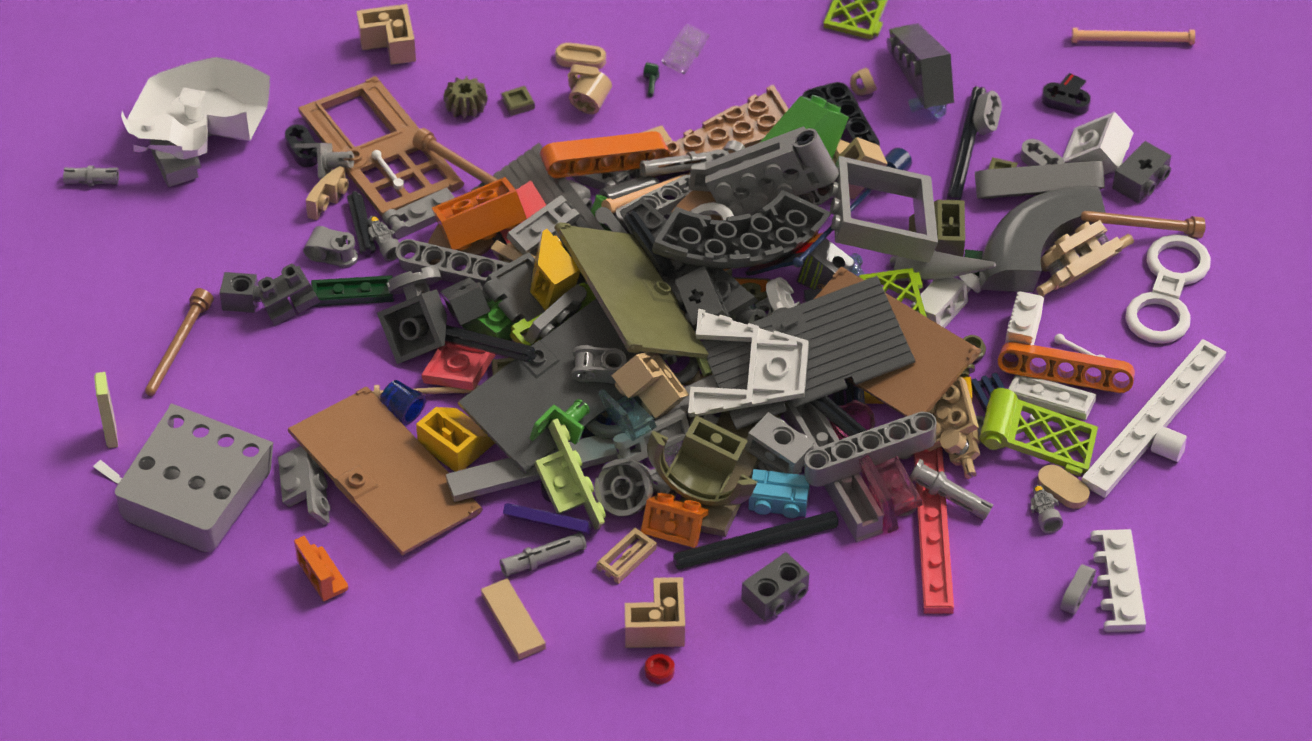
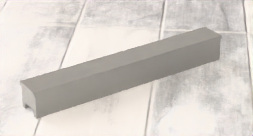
M791 400L784 402L787 411L782 414L788 425L799 433L805 434L813 441V449L839 440L826 416L810 402L794 408ZM859 473L824 485L856 542L883 533L884 515Z

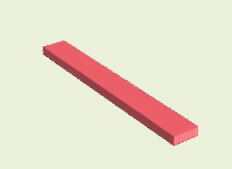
M942 446L932 451L925 449L913 454L914 468L919 459H922L926 466L937 472H944ZM915 482L924 614H953L954 602L946 498L939 494H929L928 489Z

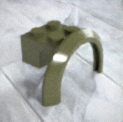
M696 415L684 437L680 450L669 468L664 457V449L668 437L652 431L647 444L649 460L664 482L674 491L689 500L713 506L738 505L751 497L757 481L743 474L734 489L722 493L742 456L748 440Z

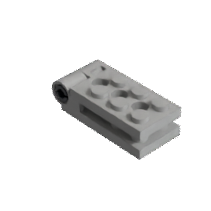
M804 126L705 163V170L708 176H705L707 187L716 202L728 207L734 216L750 214L761 210L772 202L781 190L799 196L831 184L839 175V171L817 131L812 128L805 129Z

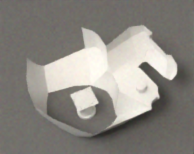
M219 57L191 62L154 75L148 79L128 119L125 118L122 111V120L127 131L138 138L169 140L177 146L150 145L148 147L133 145V151L140 153L152 149L170 153L178 159L185 160L207 153V138L211 135L250 141L268 106L270 76L249 65Z

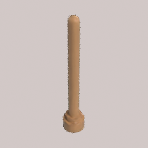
M421 128L415 133L412 144L421 151H433L486 185L498 180L438 143L434 134L426 128Z
M1083 211L1081 213V219L1085 222L1095 223L1100 220L1104 224L1183 231L1184 234L1191 238H1202L1206 227L1205 219L1191 216L1182 221Z
M196 288L189 298L190 310L145 388V393L148 396H153L158 390L199 314L207 311L214 301L213 295L207 290Z

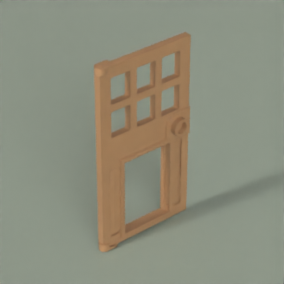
M376 76L366 79L364 83L298 107L299 114L322 143H332V152H353L354 158L344 159V161H354V166L352 168H345V173L353 180L381 217L387 210L400 209L446 187L449 191L453 192L464 186L462 179L447 161L433 151H422L430 161L420 165L413 163L408 154L420 150L412 144L413 137L419 130V127ZM361 96L391 133L354 147L325 109ZM379 150L382 154V159L386 163L400 159L407 170L399 172L395 176L403 181L414 177L422 186V189L408 193L404 187L400 190L394 188L400 197L386 202L378 191L389 186L393 187V180L380 163L372 158V151ZM377 167L385 178L371 183L363 172ZM436 168L444 177V180L431 184L422 173Z

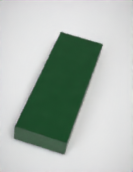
M393 275L311 280V286L320 300L319 303L312 307L394 302V294L389 293L387 286L388 280L393 278Z

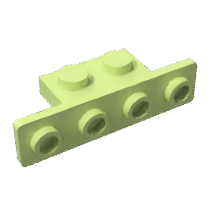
M555 419L548 428L559 451L536 460L534 465L556 513L562 514L584 505L594 529L597 530L605 523L604 518H606L604 508L600 502L596 503L592 494L594 492L593 484L588 476L584 477L580 468L582 466L581 458L576 450H572L568 442L570 440L568 429L564 424L561 425L558 419Z

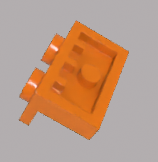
M658 493L646 501L641 532L695 548L698 546L703 518L708 516L709 509L701 507V503L685 500L682 502L674 500V496L671 494Z
M305 536L294 540L296 560L323 602L349 589L347 582L324 547L320 546L317 548L315 544L310 545Z

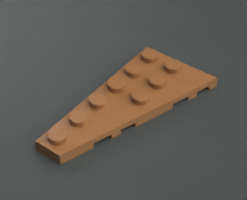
M771 85L766 88V93L759 97L754 94L748 98L746 104L740 107L732 106L702 122L701 128L695 131L689 129L684 132L683 138L677 141L669 140L665 143L670 151V157L686 155L687 152L691 151L703 153L722 150L731 140L738 141L747 148L760 143L789 108L775 86ZM701 160L684 162V164L701 162ZM675 163L658 166V168L675 166Z

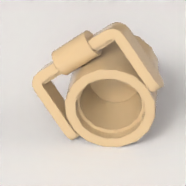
M577 64L571 66V70L568 73V85L571 88L570 102L584 113L596 114L599 112L612 88L610 79L600 72L597 67Z

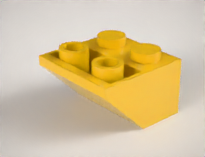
M548 229L543 230L530 288V293L546 311L562 295L573 288V286L575 287L580 274L579 268L573 258L563 248L560 239L557 236H553Z
M435 407L416 423L417 440L431 455L455 472L466 469L495 444L470 417L457 408Z

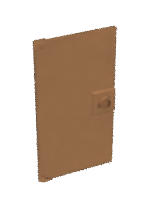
M840 267L832 276L833 278L814 299L864 280L844 267ZM885 293L916 363L857 385L854 384L852 377L845 380L905 417L918 412H929L970 363L972 364L980 355L981 349Z
M368 387L356 391L355 394L288 428V433L402 556L458 524L474 518L483 510L473 498L453 501L446 482V474L449 472Z

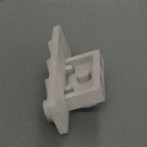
M301 446L279 456L282 502L291 507L307 499L309 514L323 525L330 522V505L327 501V481L324 476V470Z

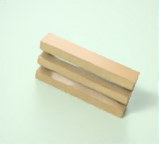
M634 528L596 563L597 569L599 571L604 570L606 576L609 578L611 576L614 577V582L619 584L657 549V543L637 528ZM637 538L640 539L634 546H632L631 548H628V549L622 554V557H620L612 566L609 565V564H610L616 557H618L627 547H629Z

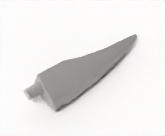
M934 251L930 263L899 256H892L890 258V265L894 267V270L913 268L914 273H920L921 280L955 277L997 266L992 261L955 256ZM903 278L896 281H909V279Z

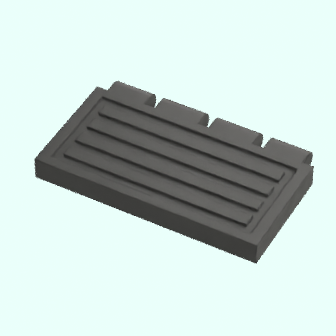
M529 252L488 275L486 283L482 287L494 302L502 299L498 307L511 322L524 318L528 322L545 312V309L530 293L535 258Z

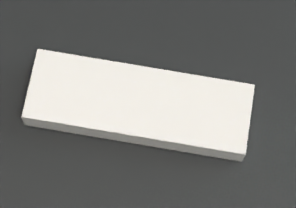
M1015 375L1008 388L1017 395L1019 400L1083 420L1087 419L1096 401V394L1044 379Z

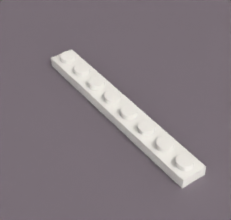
M1202 339L1084 474L1082 482L1090 490L1106 498L1153 443L1159 427L1168 426L1224 361L1226 351Z

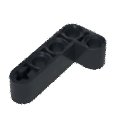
M833 82L808 89L803 93V97L811 99V96L815 95L827 100L828 103L839 106L841 108L840 113L849 117L841 136L843 141L851 143L858 137L880 147L876 134L846 84Z

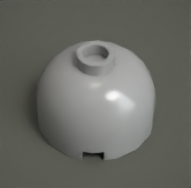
M615 459L605 464L594 483L595 496L603 508L617 516H632L644 510L647 499L651 498L654 492L653 479L649 471L639 462L630 459Z

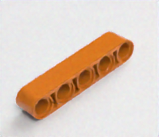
M656 131L554 142L545 145L540 151L542 162L552 178L640 169V161L671 156L662 135Z
M1020 342L1005 343L1001 347L998 356L1000 369L1010 374L1116 393L1129 391L1134 383L1135 370L1133 366L1126 361ZM1006 353H1014L1018 360L1010 362L1005 359L1004 355ZM1042 358L1046 364L1038 367L1031 360ZM1061 363H1069L1074 369L1065 372L1060 369L1059 365ZM1095 367L1101 371V374L1093 377L1087 373V370ZM1123 372L1128 375L1129 379L1127 381H1118L1114 375Z

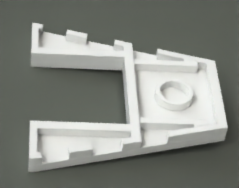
M698 309L697 339L752 343L747 390L690 387L689 417L792 400L805 396L809 350L808 340L777 331L773 333L760 329L759 326L748 323L746 325L733 321L730 317L716 316L706 313L703 309Z

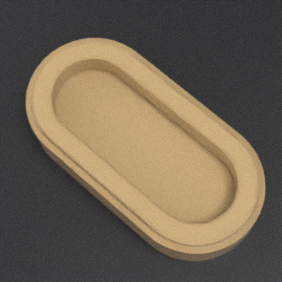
M563 43L555 51L556 62L564 67L571 68L572 65L577 64L601 69L606 64V52L598 46Z
M1046 465L1040 469L1037 480L1038 485H1042L1047 493H1051L1063 505L1072 509H1079L1088 503L1090 491L1085 483L1057 465Z

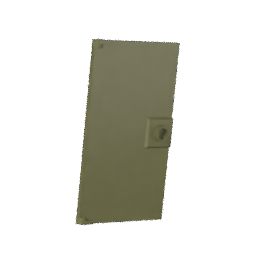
M562 222L555 225L554 229L628 352L639 353V351L697 358L708 357L707 350L700 339L696 338V333L680 309L678 300L671 291V287L662 280L634 234L576 227Z

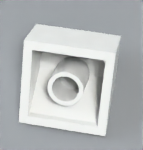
M1115 112L1074 128L1064 153L1063 161L1064 163L1102 161L1104 175L1114 173L1122 164L1133 132Z

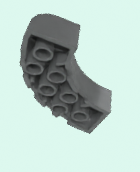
M1074 186L1051 190L1034 196L1010 210L995 227L983 249L981 260L995 262L997 266L979 271L980 289L1033 292L1042 271L1041 256L1045 251L1054 246L1056 240L1065 234L1073 235L1078 227L1086 223L1081 219L1083 211L1106 213L1100 189L1097 186Z
M781 190L772 202L763 207L761 212L752 216L749 213L727 217L726 220H711V216L696 214L676 206L655 239L652 252L667 259L697 267L738 269L758 266L786 257L799 250L821 230L830 217L831 212L784 190Z

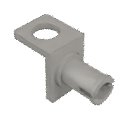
M332 143L294 144V148H317L319 179L330 173L333 168L339 166L352 168L354 166V161H344L345 158H354L353 152H332Z

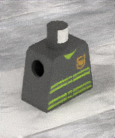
M825 238L803 261L797 282L810 289H823L840 267H844L852 272L855 262L850 256Z

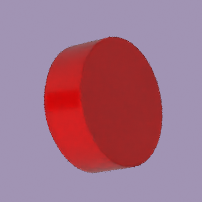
M654 654L646 660L645 675L650 682L665 684L672 680L675 674V664L671 657L665 654Z

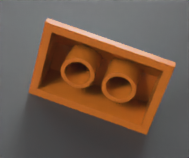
M506 177L432 207L434 216L451 249H457L458 251L469 248L473 242L480 239H491L501 230L514 229L527 219L518 193Z

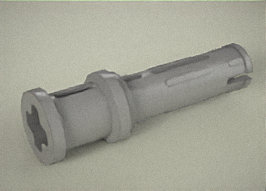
M919 459L907 480L908 482L912 483L914 481L928 489L929 494H939L975 514L982 520L986 519L994 504L953 483L946 478L947 475L943 471L937 472L926 466L922 459Z

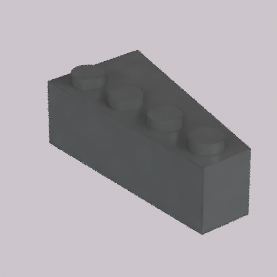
M919 23L890 28V38H887L888 51L892 53L924 108L954 103L951 54Z

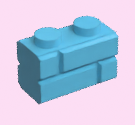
M753 469L752 479L757 481V484L749 498V510L761 515L777 513L783 514L788 518L806 517L810 484L806 481L805 475Z

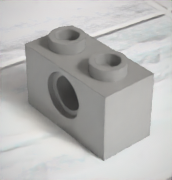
M768 412L748 433L745 450L778 472L797 474L805 465V455L813 449L814 442L805 434L799 433L782 419Z

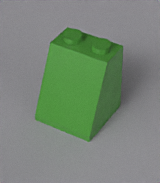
M812 95L811 99L800 96L760 142L804 126L805 129L812 128L817 131L833 159L849 117L840 113L841 108L839 106L828 103L827 100Z

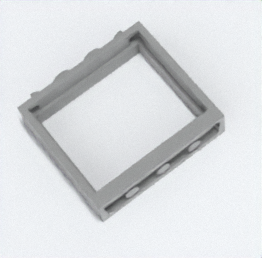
M839 156L836 162L839 175L831 183L829 197L832 198L830 212L834 216L831 229L835 231V243L930 263L938 244L931 176ZM849 184L913 198L916 232L851 218Z

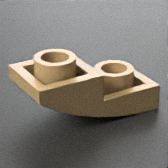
M339 166L332 170L314 186L306 198L308 218L318 220L322 211H326L329 202L337 204L341 195L347 192L349 181L345 177V167Z

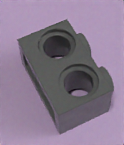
M785 552L742 582L741 600L765 622L773 615L781 614L787 605L794 600L802 599L807 594L809 573Z

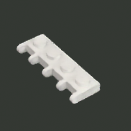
M1131 529L1092 531L1090 533L1091 540L1093 542H1102L1103 551L1093 554L1094 561L1096 563H1105L1107 575L1097 577V584L1099 586H1108L1110 599L1101 600V609L1112 610L1113 620L1104 622V630L1106 632L1145 631L1146 621Z

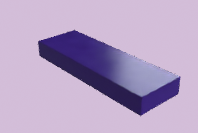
M510 503L505 504L503 514L508 517L591 535L593 527L592 523L587 520Z

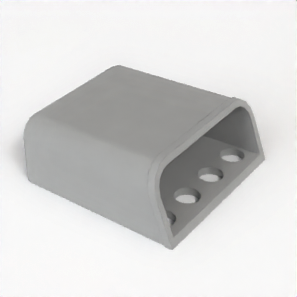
M171 403L115 489L119 512L126 521L200 551L212 552L260 485L269 476L272 464L273 442ZM174 418L184 420L183 425L173 428ZM203 427L209 430L205 437L198 438L193 435V432L198 428ZM224 437H230L234 440L233 444L229 447H221L218 445V442ZM248 447L259 449L258 454L253 457L245 456L243 451Z

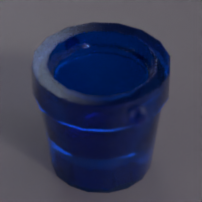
M399 380L390 382L380 396V401L403 425L412 423L420 415L427 399L423 393L412 389Z

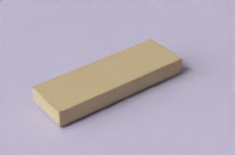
M508 578L481 589L483 599L519 660L546 649L544 639Z

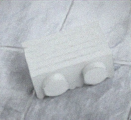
M1021 291L1017 292L1005 343L1020 342L1034 345L1042 314L1044 300L1042 296Z

